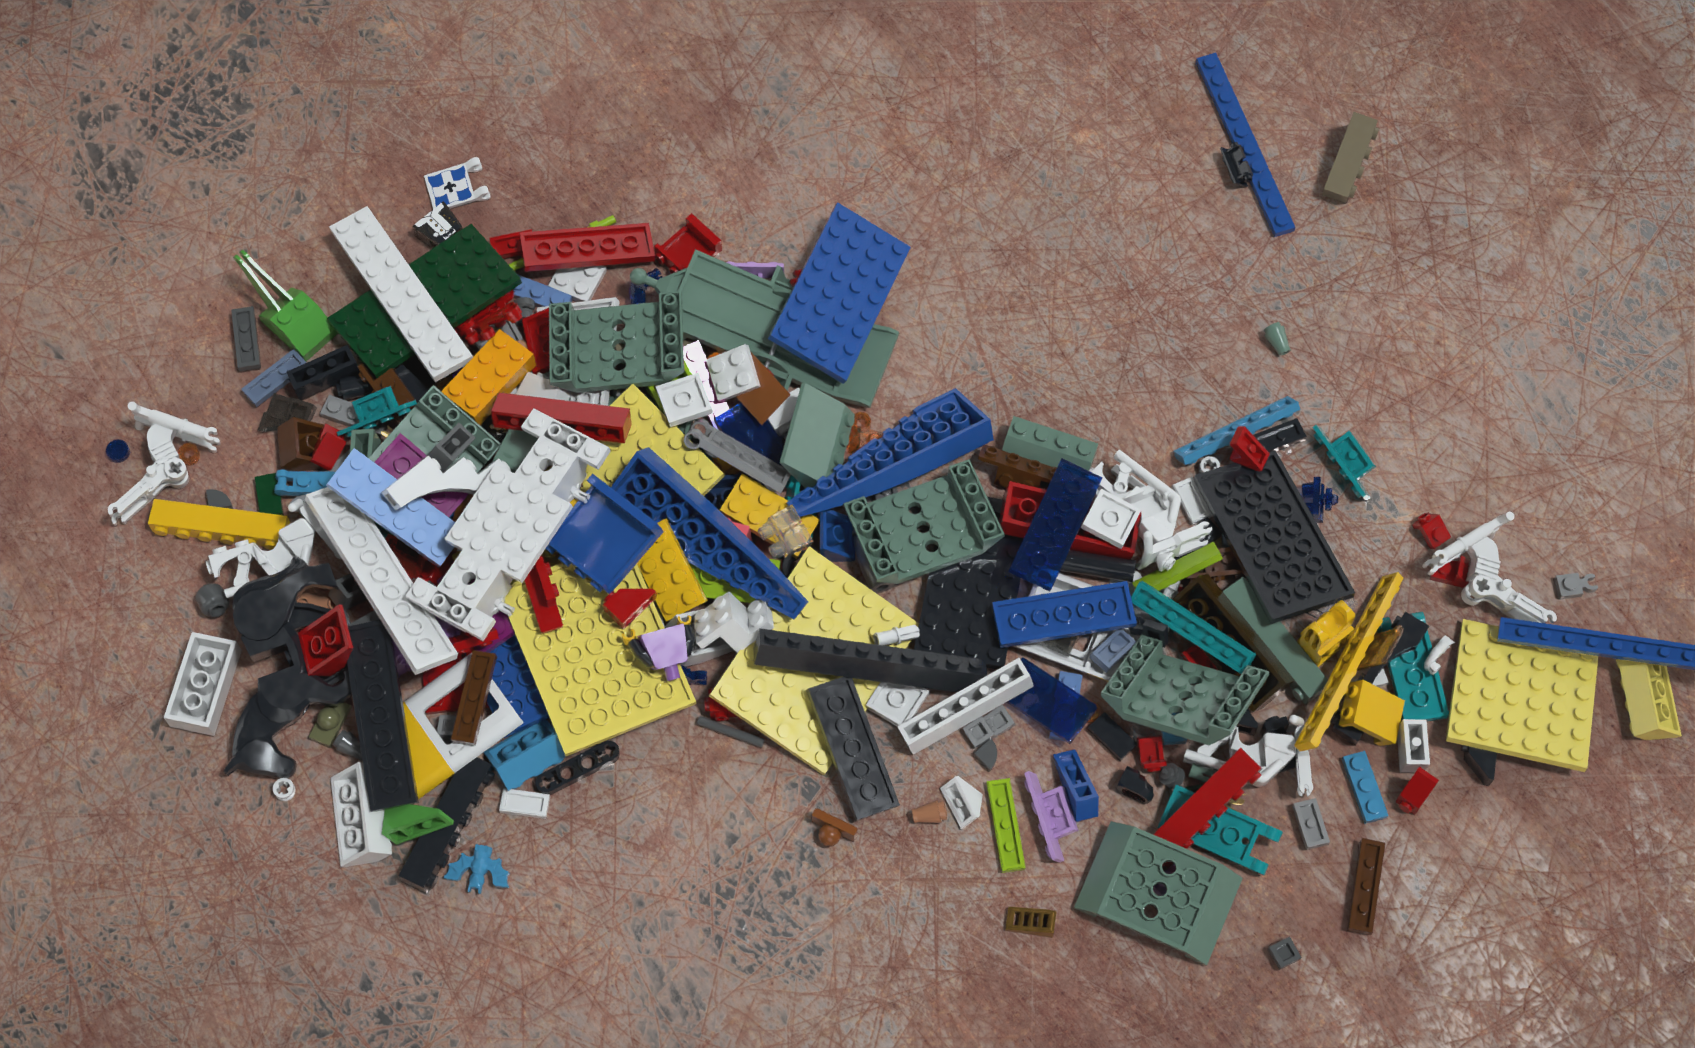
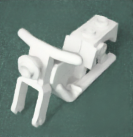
M1118 450L1114 455V459L1120 465L1116 464L1111 469V473L1117 477L1114 486L1104 477L1102 473L1104 463L1102 462L1095 469L1091 468L1085 475L1084 490L1090 496L1096 498L1099 491L1103 489L1141 509L1138 535L1143 540L1144 551L1142 559L1136 562V569L1142 570L1149 566V564L1157 561L1161 572L1165 569L1168 571L1176 562L1174 557L1182 556L1208 544V540L1200 542V540L1205 538V535H1209L1212 531V527L1204 529L1209 526V522L1206 521L1178 532L1173 536L1181 504L1180 495L1121 450ZM1131 472L1134 473L1136 476H1138L1140 479H1142V480H1143L1144 482H1146L1148 485H1147V486L1144 485L1142 482H1140V481H1139L1138 479H1136L1134 476H1132V475L1130 476L1129 474H1131ZM1128 486L1131 487L1133 490L1127 492Z
M296 499L290 503L288 510L290 512L301 510L305 518H300L280 529L278 532L279 539L274 549L270 551L261 550L256 543L249 544L247 539L235 543L236 548L227 550L226 546L212 550L213 554L208 556L209 561H206L209 574L214 573L215 578L220 576V570L225 563L236 557L239 560L237 574L233 581L234 587L224 589L226 598L234 596L240 587L250 582L248 574L250 564L254 558L268 575L276 574L287 568L293 557L303 559L309 566L315 530L334 552V555L342 559L314 513L303 499Z
M1297 715L1289 717L1290 723L1286 730L1287 733L1294 732V736L1265 733L1259 742L1249 746L1239 740L1238 727H1235L1231 735L1211 745L1205 744L1200 746L1197 752L1186 749L1183 762L1191 765L1195 763L1211 770L1213 768L1219 770L1226 762L1210 756L1220 746L1226 745L1229 740L1230 758L1242 748L1262 768L1259 772L1262 776L1253 784L1256 787L1265 786L1295 756L1298 795L1302 797L1306 789L1308 797L1313 790L1308 750L1300 752L1294 746L1304 727V719Z

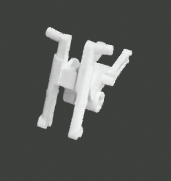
M129 402L128 409L135 415V428L142 430L144 425L150 427L147 432L149 453L154 464L147 467V473L141 481L118 501L109 505L108 513L112 517L113 525H117L118 518H121L122 523L126 524L129 519L152 501L165 487L172 486L180 489L188 484L189 475L185 463L179 458V454L173 445L174 437L180 438L184 442L188 441L206 447L210 452L216 453L217 449L212 445H220V440L209 435H217V429L214 427L206 428L189 422L188 419L183 420L157 410L147 409L135 402Z
M1512 512L1500 515L1465 536L1458 537L1457 541L1442 550H1437L1432 555V559L1427 560L1422 565L1423 568L1430 566L1431 570L1427 574L1433 575L1439 568L1453 559L1460 558L1461 554L1467 552L1471 559L1466 578L1469 584L1461 592L1462 600L1466 604L1474 606L1482 601H1486L1511 619L1545 623L1548 621L1547 617H1549L1551 624L1557 620V616L1553 611L1546 610L1526 596L1516 592L1511 588V580H1502L1498 576L1501 561H1499L1497 545L1492 539L1499 527L1514 519Z

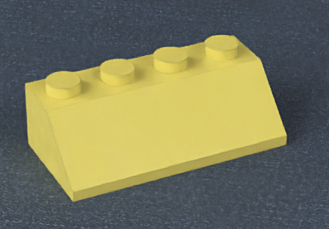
M1616 659L1622 677L1620 683L1626 697L1625 707L1629 712L1631 721L1629 726L1634 737L1643 740L1681 737L1667 666Z

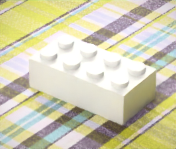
M195 632L191 633L164 715V719L170 727L211 736L215 735L242 651L237 641Z

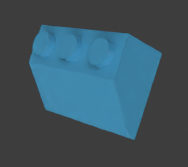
M547 720L513 734L484 752L497 776L508 791L520 787L524 781L540 775L546 768L559 764L567 757L563 752L554 728Z

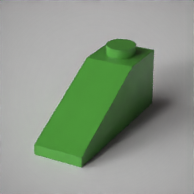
M407 804L385 810L382 834L398 845L453 825L454 820L440 809Z

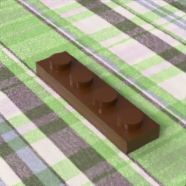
M472 651L451 737L453 742L476 746L497 655L495 653Z
M1365 838L1360 840L1347 931L1372 935L1385 842Z

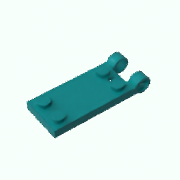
M1423 612L1410 613L1412 616L1426 623V619ZM1384 617L1382 624L1377 629L1381 641L1386 634L1390 636L1393 632L1392 622L1389 617ZM1428 630L1415 650L1402 654L1388 664L1395 696L1405 700L1401 720L1433 721L1449 717L1439 672L1437 671L1432 675L1424 668V662L1432 650Z
M1175 785L1157 828H1160L1194 792ZM1228 808L1220 818L1215 816L1209 822L1211 827L1204 834L1198 833L1192 838L1195 845L1265 875L1269 864L1249 855L1258 835L1279 843L1283 832ZM1248 838V844H1243L1242 839Z

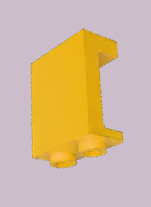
M1365 680L1350 682L1340 712L1339 725L1342 727L1353 726L1373 736V743L1379 746L1396 744L1405 700Z

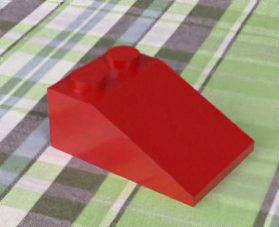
M337 605L298 632L308 676H332L345 667L353 650V645L343 605Z

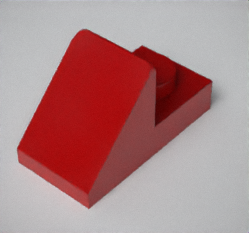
M325 423L319 434L310 461L331 471L346 441L343 440L345 434L338 436L337 432L340 430Z
M1245 426L1237 427L1230 442L1231 447L1234 449L1230 460L1253 470L1262 471L1270 453Z
M1460 556L1458 561L1452 560L1439 568L1433 575H1430L1429 580L1464 588L1469 584L1466 578L1470 561L1464 556Z

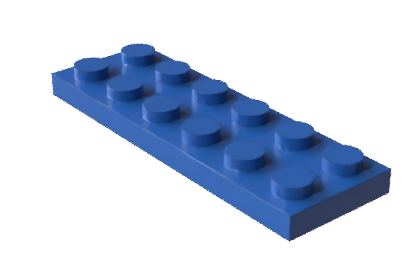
M1127 581L992 602L1000 648L1136 627L1137 625Z

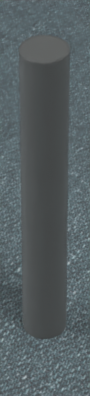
M700 716L697 721V725L761 748L764 745L765 739L711 719Z

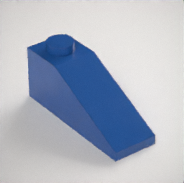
M1076 750L1053 754L1061 784L1065 788L1075 821L1098 817L1099 796Z

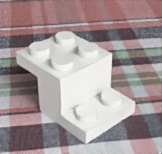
M730 592L717 597L712 604L705 609L699 610L693 617L696 644L701 649L721 637L738 653L756 641L759 628L768 630L774 628L772 610L768 603L758 599L746 608Z

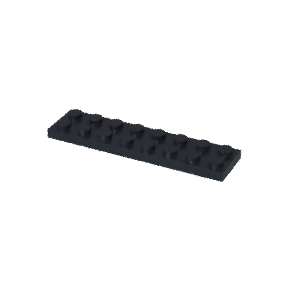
M381 620L348 626L353 650L347 660L370 811L377 812L407 804L419 803L393 639Z

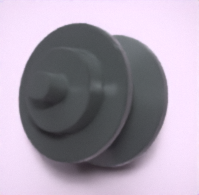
M1168 763L1167 766H1163L1159 773L1160 782L1170 789H1174L1175 785L1180 786L1185 778L1184 770L1177 767L1174 763Z

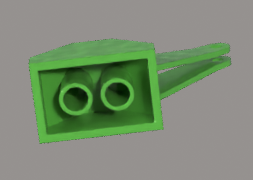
M241 250L239 253L246 263L238 255L233 257L268 307L259 315L261 322L290 349H294L305 361L309 360L338 334L329 324L328 317L320 307L303 291L291 287L286 292L244 250ZM248 265L273 289V291L280 297L279 299L274 301V299L271 297V295L268 293V291L265 289V287L262 285V283L259 281V279L256 277L253 271L248 267Z

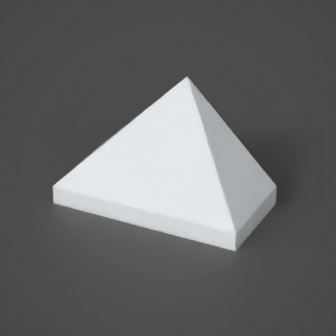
M955 776L940 788L961 829L980 816L983 794L962 778Z

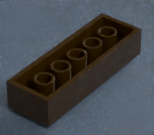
M1209 574L1197 576L1172 599L1254 652L1256 656L1250 666L1269 671V676L1249 705L1252 712L1263 709L1295 681ZM1203 650L1219 671L1241 676L1240 673Z

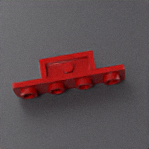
M540 556L524 581L540 631L544 634L563 628V622L556 602V597L559 596L556 583L551 584L549 576L553 575L549 562L544 563L543 556Z

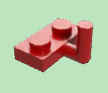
M492 627L484 641L464 631H461L460 635L448 639L457 653L466 652L467 656L472 653L474 646L490 645L493 643V640L499 639L497 629Z

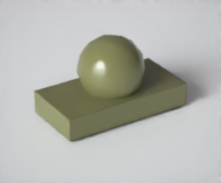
M345 702L338 706L325 705L318 713L317 722L309 735V739L331 748L352 708L351 705Z

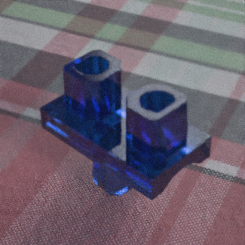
M1314 477V482L1302 484L1303 497L1313 498V503H1306L1316 523H1323L1324 505L1326 511H1331L1332 505L1337 504L1339 498L1337 495L1332 494V488H1326V494H1324L1325 485L1321 483V477Z

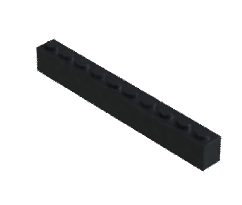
M759 628L754 645V665L943 691L959 692L987 676L986 660L761 628Z

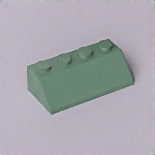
M1013 416L1002 450L1067 471L1068 475L1063 487L1075 491H1083L1086 482L1085 475L1092 468L1098 443Z

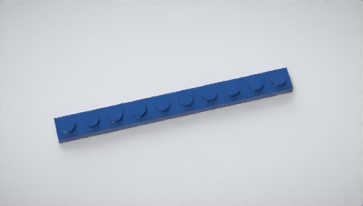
M1217 53L1196 58V65L1231 142H1238L1242 146L1246 158L1241 163L1244 161L1249 163L1253 173V179L1250 181L1251 187L1274 237L1294 232L1296 227Z
M1504 617L1500 618L1497 642L1695 670V645Z

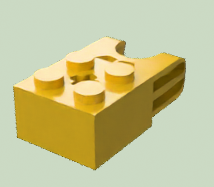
M1340 600L1328 612L1323 613L1317 619V622H1312L1300 633L1301 637L1297 642L1317 667H1320L1346 646L1354 631L1351 624L1355 618V613L1343 600Z

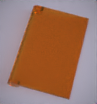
M1399 625L1395 629L1375 634L1374 640L1369 644L1365 652L1366 655L1360 662L1357 671L1387 663L1404 632L1403 627Z

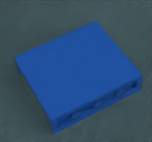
M592 473L587 479L591 487L586 491L590 495V499L587 500L586 504L579 500L574 505L546 547V550L552 555L554 552L560 555L558 559L567 567L573 565L576 568L574 572L582 579L588 577L592 580L590 585L597 591L601 592L604 590L610 594L664 531L653 519Z

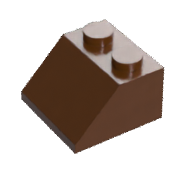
M292 417L277 427L280 467L293 471L325 469L310 461L324 424Z

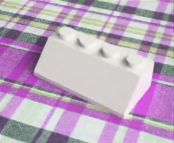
M357 762L330 778L341 867L378 862L392 854L391 841L382 834L385 810L370 811L364 766L362 762Z

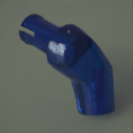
M658 268L647 273V276L657 280L663 278L658 276L661 275ZM630 281V305L646 303L648 285H635Z

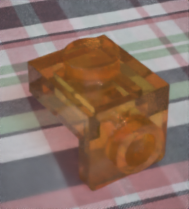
M860 426L849 435L848 453H855L871 440L881 438L883 433Z

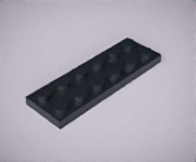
M841 677L808 688L806 692L855 822L900 806L853 679Z

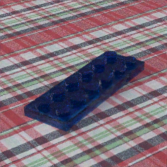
M1061 458L1008 571L1009 573L1049 592L1051 591L1103 477Z

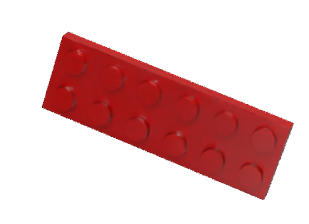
M649 223L520 232L519 235L525 272L655 261Z

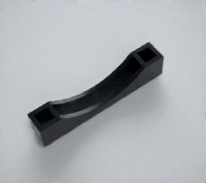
M1406 611L1402 617L1397 615L1391 625L1394 629L1392 634L1384 636L1379 644L1382 650L1379 655H1372L1367 664L1370 667L1367 674L1361 673L1357 681L1365 680L1373 684L1381 670L1393 659L1417 648L1429 625ZM1338 711L1331 721L1334 724L1332 732L1356 746L1364 732L1353 726H1340L1341 716Z

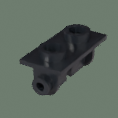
M1234 142L1230 145L1231 148L1229 149L1221 147L1222 160L1228 167L1231 181L1236 185L1247 188V182L1252 181L1253 173L1248 161L1240 163L1246 158L1242 146L1238 142Z

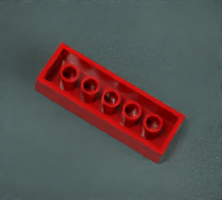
M1009 481L1003 496L999 524L1006 535L1069 550L1131 559L1135 553L1141 513L1122 549L1081 528L1094 501Z

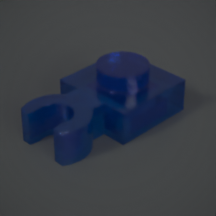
M681 665L689 685L691 683L707 685V671H691V669Z

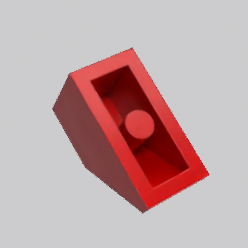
M619 589L616 593L611 592L604 599V611L622 629H625L657 599L656 591L654 589Z
M1419 767L1395 802L1399 804L1398 806L1402 811L1409 814L1412 813L1415 816L1439 780Z

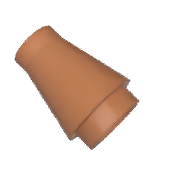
M936 800L919 808L912 809L914 823H942L943 820L948 819L944 801L939 802Z

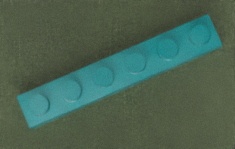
M1144 581L1138 583L1131 596L1134 605L1163 624L1168 625L1169 628L1238 673L1242 674L1246 666L1251 665L1256 656L1254 652Z

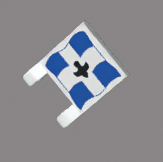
M474 157L466 163L424 175L433 209L440 203L444 204L445 208L442 211L474 201L490 199L491 196L487 186H481L473 191L468 172L482 170L478 157Z

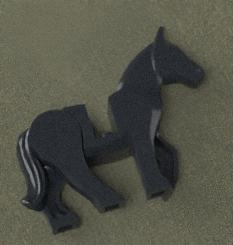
M293 557L290 565L284 570L247 582L234 594V624L252 661L256 662L285 652L290 667L258 678V692L249 700L237 723L233 740L232 758L223 771L228 776L239 769L251 774L291 778L296 773L297 763L290 756L282 754L272 738L301 719L311 704L338 706L352 696L347 663L344 668L332 676H308L299 636L296 633V630L307 627L331 610L314 604L297 602L298 597L311 587L338 590L329 563L308 566L303 559ZM344 609V613H345V617H346V621H347V625H348V624H350V620H349L348 614H347V612H346V609Z

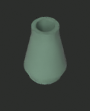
M1280 322L1271 324L1264 329L1265 338L1279 356H1283L1291 351L1285 328L1281 326Z

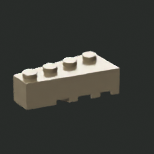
M1353 112L1325 184L1323 196L1343 203H1347L1349 197L1353 199L1357 189L1354 182L1356 178L1360 179L1365 168L1361 166L1363 159L1368 160L1372 150L1369 144L1371 139L1376 140L1380 129L1376 127L1378 120Z

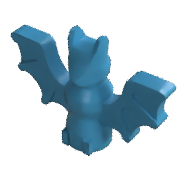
M476 844L474 855L471 857L461 853V857L457 862L448 864L449 870L444 875L446 880L460 881L463 874L468 869H471L472 874L469 877L468 892H471L472 889H478V893L481 894L483 884L485 883L484 875L488 871L491 872L493 884L496 887L507 889L510 887L508 885L510 873L503 869L500 858L496 860L490 859L493 848L485 845Z

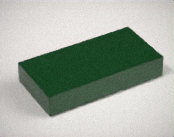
M276 473L255 477L260 513L284 515L281 495L274 493L275 485L278 482Z

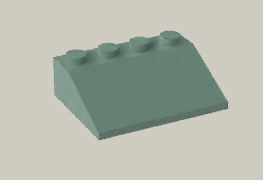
M802 383L780 464L805 489L807 487H814L819 478L832 474L833 468L838 464L843 465L850 431L855 421V414L844 403L807 383Z

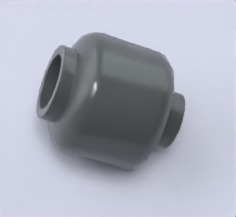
M205 584L196 593V603L205 616L219 617L226 612L229 606V598H226L224 589L219 584Z

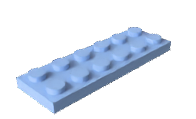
M354 448L326 486L439 568L454 548L444 538L455 522L422 497L416 498L395 510L381 492L397 479Z

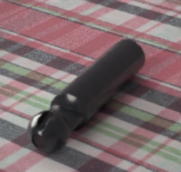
M1036 544L1026 546L1022 555L1024 562L1030 566H1043L1058 571L1132 583L1136 560L1062 548L1053 549Z

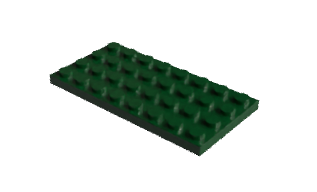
M469 224L408 264L453 329L522 283L521 278L472 224ZM371 289L327 318L329 324L376 379L389 369H394L415 355V352Z

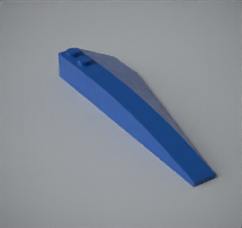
M956 388L916 407L911 416H904L898 421L899 424L896 427L883 431L881 438L868 442L849 456L847 463L844 465L838 464L834 467L832 474L827 477L822 476L817 480V484L814 487H807L786 502L787 506L797 517L842 506L843 503L863 496L866 498L905 483L993 441L991 420Z
M647 447L635 453L611 488L656 523L667 518L689 563L718 579H724L737 589L740 588L746 591L751 597L768 603V606L793 620L796 619L808 601L764 553L653 450Z

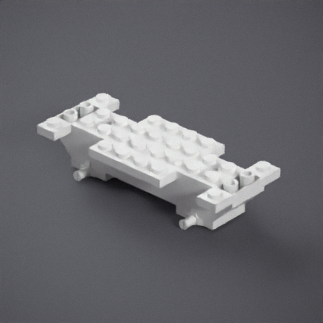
M534 408L521 428L523 431L538 438V440L515 473H512L495 464L444 538L447 543L462 550L437 587L418 577L405 595L409 601L426 609L427 612L484 641L496 623L495 619L492 618L494 614L501 611L511 616L514 613L515 608L504 603L506 595L512 588L510 583L513 579L523 583L572 510L573 506L569 502L576 498L586 504L587 500L590 499L589 494L580 490L581 484L587 476L585 472L587 464L599 470L611 452L608 446ZM552 466L550 470L545 471L547 467ZM471 579H475L474 583L468 585Z

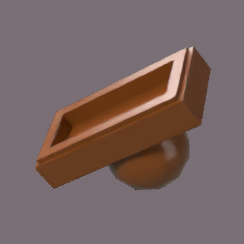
M815 808L812 814V822L821 826L818 832V839L824 846L831 847L838 844L841 837L852 842L855 841L858 835L857 827Z

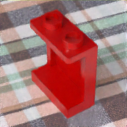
M692 213L685 218L686 225L661 246L658 243L654 245L655 259L661 265L665 264L671 274L688 268L695 249L712 257H715L722 251L721 239Z

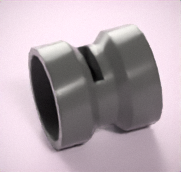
M527 297L514 300L522 310L521 314L523 316L515 323L517 326L523 327L522 319L534 314L535 301Z

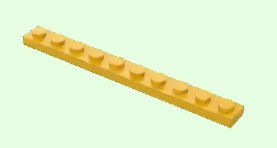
M1399 572L1381 577L1294 744L1300 752L1315 749L1321 743V738L1329 727L1334 712L1339 708V703L1347 692L1351 679L1356 675L1357 668L1364 659L1369 644L1374 640V635L1382 624L1386 611L1391 607V602L1400 589L1399 586L1403 577Z

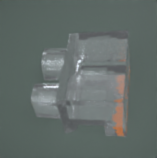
M792 504L770 516L767 522L758 529V533L763 540L772 536L775 539L776 543L768 548L773 559L782 556L786 559L798 551L806 550L814 542L804 524L801 525L802 520Z

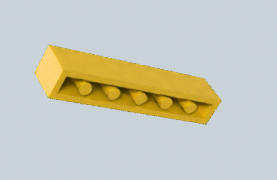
M160 499L153 500L148 525L152 532L159 536L171 534L182 539L194 537L204 542L217 540L227 545H233L248 539L249 544L254 542L258 546H263L269 550L274 549L279 539V530L291 524L288 517L284 515Z

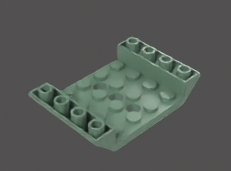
M682 292L659 293V302L574 310L571 302L549 304L550 385L582 393L623 389L630 387L632 384L636 387L662 385L684 372ZM617 324L625 325L621 331H615L614 327ZM619 343L626 345L621 351L614 350L615 346ZM617 364H626L623 370H615Z
M433 385L372 453L369 459L375 462L400 433L428 455L460 423L476 438L456 461L463 457L466 460H470L476 467V473H478L497 452L501 443Z
M970 459L949 466L948 475L881 499L867 503L865 496L843 503L877 582L900 584L981 555L1005 535ZM916 506L921 511L918 514H912L909 512V508ZM920 525H926L930 530L926 533H921L917 528ZM929 544H935L938 549L935 552H929L925 547Z
M1141 635L1102 690L1101 697L1123 720L1211 745L1231 735L1269 676V671L1247 665L1241 676H1236L1164 655L1161 640Z
M1111 821L1074 908L1095 918L1098 915L1181 951L1185 953V957L1207 966L1243 878L1223 864L1137 827ZM1165 862H1172L1176 867V871L1172 874H1166L1162 869V865ZM1161 883L1165 885L1167 889L1166 894L1157 896L1153 892L1155 884ZM1152 905L1156 907L1157 916L1148 918L1144 914L1146 906Z

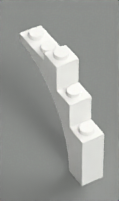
M427 456L381 493L392 507L397 510L416 498L432 493L446 491L475 495L495 464L510 472L511 469L506 462L497 459L477 474L475 465L463 457L442 473L440 470L441 466L437 460Z

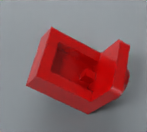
M1424 513L1417 518L1418 521L1412 524L1414 529L1421 531L1430 549L1437 548L1451 538L1440 514Z
M1161 735L1137 738L1139 760L1142 768L1147 769L1148 772L1160 771L1163 766H1167L1166 760H1164Z

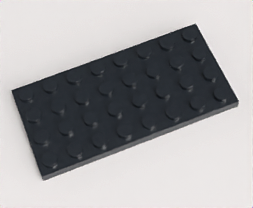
M1276 450L1269 452L1270 454L1262 471H1256L1238 463H1232L1194 476L1195 484L1271 624L1335 604L1340 600L1344 601L1354 598L1355 595L1353 587Z
M987 497L999 521L1003 499ZM1005 534L1002 539L983 554L930 572L918 626L920 636L916 638L914 650L986 660V668L997 670L1005 666L1008 647L1000 648L992 602L1018 597L1024 564L1022 555L1028 540ZM936 545L934 546L933 552H935L938 549Z

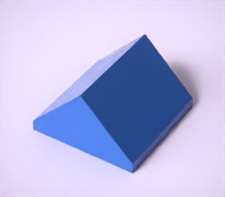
M831 509L820 512V554L831 562L855 561L854 537L852 536L853 527L848 516Z

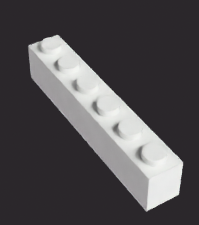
M1017 658L899 725L898 729L911 753L914 755L1034 687L1031 676L1020 658Z

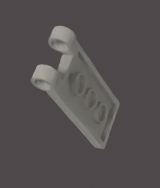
M705 419L695 420L691 429L684 437V443L688 448L697 449L701 447L706 450L709 456L722 459L762 482L772 492L777 491L781 493L791 475L781 465L711 426ZM702 424L706 432L702 433L699 429H695V425ZM692 434L700 442L697 444L690 442L688 435Z

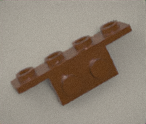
M364 364L357 366L361 371L358 373L361 379L366 384L369 382L373 387L372 393L391 386L399 406L416 400L393 368L375 379ZM392 414L398 423L404 419V415Z
M983 445L978 455V460L998 466L994 484L1004 488L1007 487L1009 481L1040 488L1041 481L1063 487L1068 475L1067 471L1061 470L1058 467H1051L1037 460H1030L1018 454L1000 450L994 446Z
M1228 547L1218 548L1223 558L1222 560L1204 568L1203 573H1194L1184 579H1189V583H1191L1197 576L1209 574L1214 581L1225 580V575H1233L1234 579L1246 577L1232 550Z

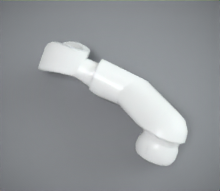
M1445 635L1437 643L1424 662L1425 670H1428L1432 675L1441 668L1440 664L1436 663L1437 659L1450 648L1449 645L1455 643L1448 636Z

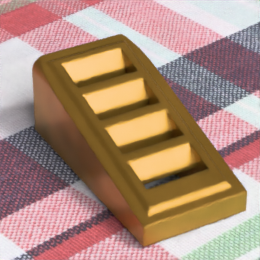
M1008 906L1005 931L1052 938L1057 911ZM1015 914H1019L1018 925H1013ZM1024 915L1029 916L1028 926H1023ZM1034 917H1038L1037 927H1032ZM1043 918L1048 919L1047 928L1042 927Z

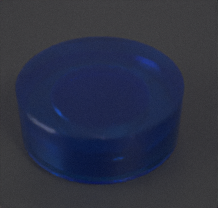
M116 439L107 445L106 454L112 462L121 463L129 457L130 448L125 441Z

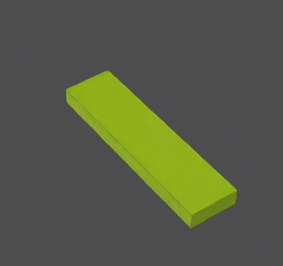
M1212 542L1176 560L1170 570L1167 571L1165 569L1161 572L1158 569L1134 581L1132 584L1136 589L1138 583L1144 581L1160 591L1223 558L1215 543Z
M1010 778L987 781L986 785L1002 873L1025 870Z

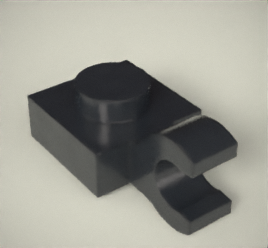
M1135 616L1137 625L1136 627H1129V633L1161 640L1162 646L1165 648L1169 642L1168 625L1148 619L1144 621L1143 618Z

